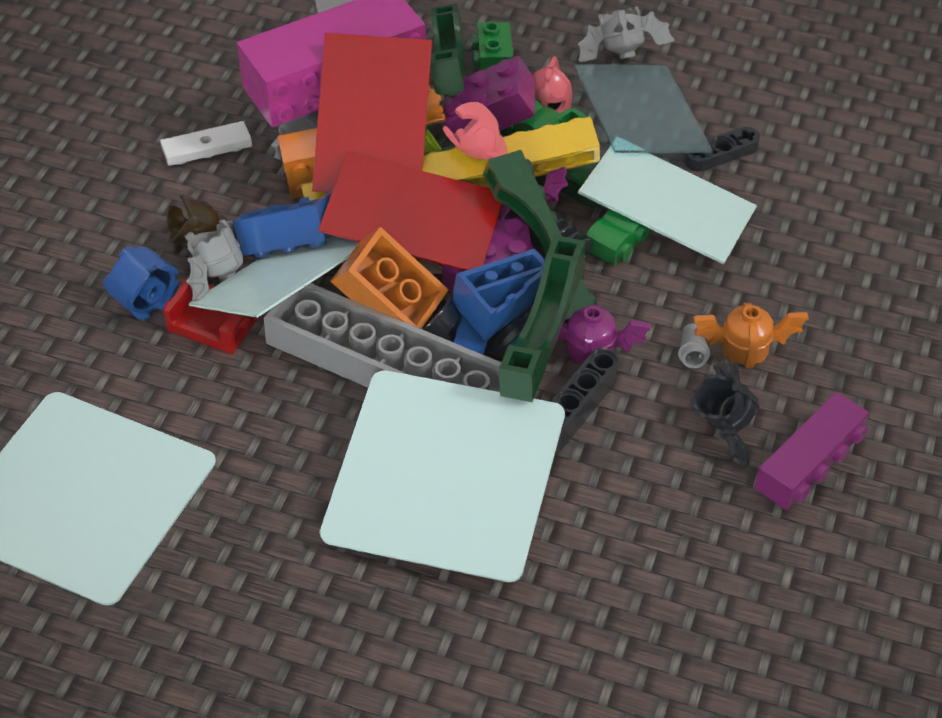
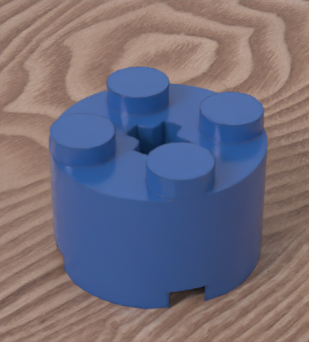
M128 246L120 252L119 260L103 281V287L107 290L110 297L138 319H148L153 317L149 314L156 308L162 311L165 303L174 297L179 286V282L175 278L176 274L179 275L175 267L150 248L143 246L133 248Z

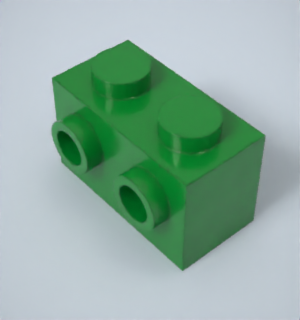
M490 21L477 23V34H472V50H477L473 51L474 68H479V71L485 70L503 60L513 58L509 22Z

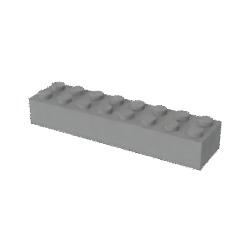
M312 283L274 306L264 317L266 344L365 387H369L375 373L387 370L500 392L499 367L501 362Z

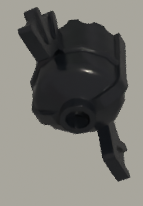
M728 357L720 359L721 364L713 365L716 375L705 376L703 382L697 386L695 397L691 399V407L697 411L698 415L706 419L709 425L721 430L719 435L727 441L730 448V456L736 457L742 467L749 464L746 444L737 432L750 424L756 414V410L759 408V401L747 385L739 382L738 363L730 362Z

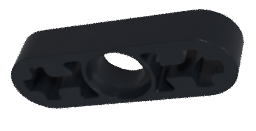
M741 127L692 144L686 150L685 165L690 170L701 172L753 154L758 150L760 133L751 127ZM716 147H726L729 151H719Z

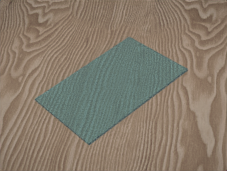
M574 65L614 153H712L713 150L667 66Z

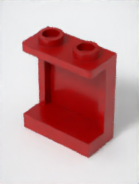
M185 278L174 297L165 303L163 315L165 316L167 331L234 354L259 317L189 306V303L193 301V291L186 282L188 278Z

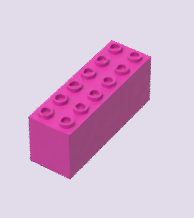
M353 0L236 42L243 88L272 128L319 110L325 32L426 39V24L405 0Z

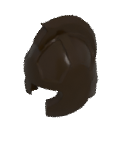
M181 195L180 198L185 205L189 218L184 217L181 208L173 205L169 206L167 211V226L171 233L169 242L188 248L185 235L189 232H193L194 235L217 231L216 225L220 224V220L228 221V219L223 215H218L211 204L205 201L200 202L188 195Z

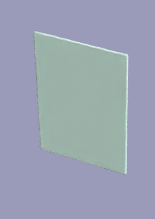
M619 138L614 140L578 191V194L723 265L757 205Z
M332 235L327 239V243L322 246L310 248L309 244L299 245V249L287 253H282L281 249L272 250V254L261 257L210 289L200 300L191 301L189 306L258 318L345 261L359 242Z

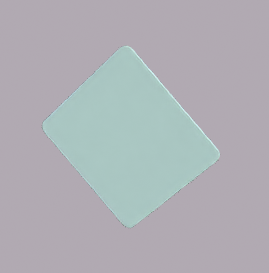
M387 370L375 373L370 381L320 529L322 540L328 545L498 581H517L524 571L564 422L565 411L563 407L554 402L539 399L527 402L500 396V392Z
M51 393L42 400L0 452V561L101 605H113L124 595L209 475L216 463L215 455L206 449L64 393Z

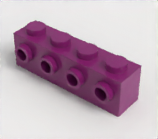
M836 392L759 467L754 489L785 510H788L796 501L801 503L809 494L811 486L816 481L820 483L825 479L831 465L835 461L837 463L842 462L848 454L850 446L854 442L859 444L864 439L869 429L866 426L869 412Z

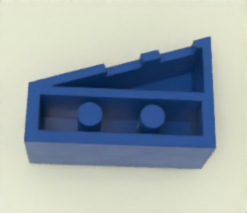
M333 190L328 191L320 199L309 200L308 196L299 199L300 203L285 206L278 204L247 212L233 221V225L243 256L254 254L255 258H260L272 254V250L281 249L282 253H287L299 249V245L309 244V247L313 248L326 244L327 239L332 235L318 232V228Z
M531 249L457 273L451 302L486 342L533 305L545 260L535 249Z

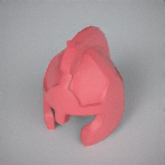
M553 56L547 67L541 68L533 74L535 78V99L540 101L543 107H548V103L561 102L560 106L555 110L560 114L571 108L572 87L566 75L559 70L557 57Z
M468 102L455 109V113L461 119H472L464 130L460 128L456 133H452L447 126L443 127L444 133L460 151L472 158H485L488 160L508 154L505 141L500 135L497 119L488 108L479 102Z

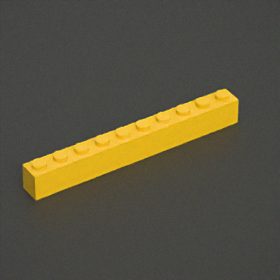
M591 116L574 118L568 122L556 125L548 124L527 132L518 131L510 136L502 137L507 146L508 153L522 150L525 158L531 161L534 177L548 174L561 167L570 169L600 162V145ZM457 147L442 152H430L423 156L422 171L489 188L483 175L488 161L485 158H472L464 154ZM313 180L301 185L304 198L309 196V200L320 199L327 194L312 192Z

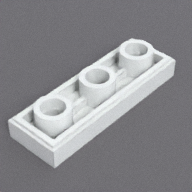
M244 121L160 140L168 166L180 165L201 158H211L214 155L231 151L236 152L252 147V140Z

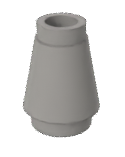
M688 324L683 328L678 352L679 359L689 368L702 367L710 357V349L705 338L695 335L694 329L697 327L696 324Z

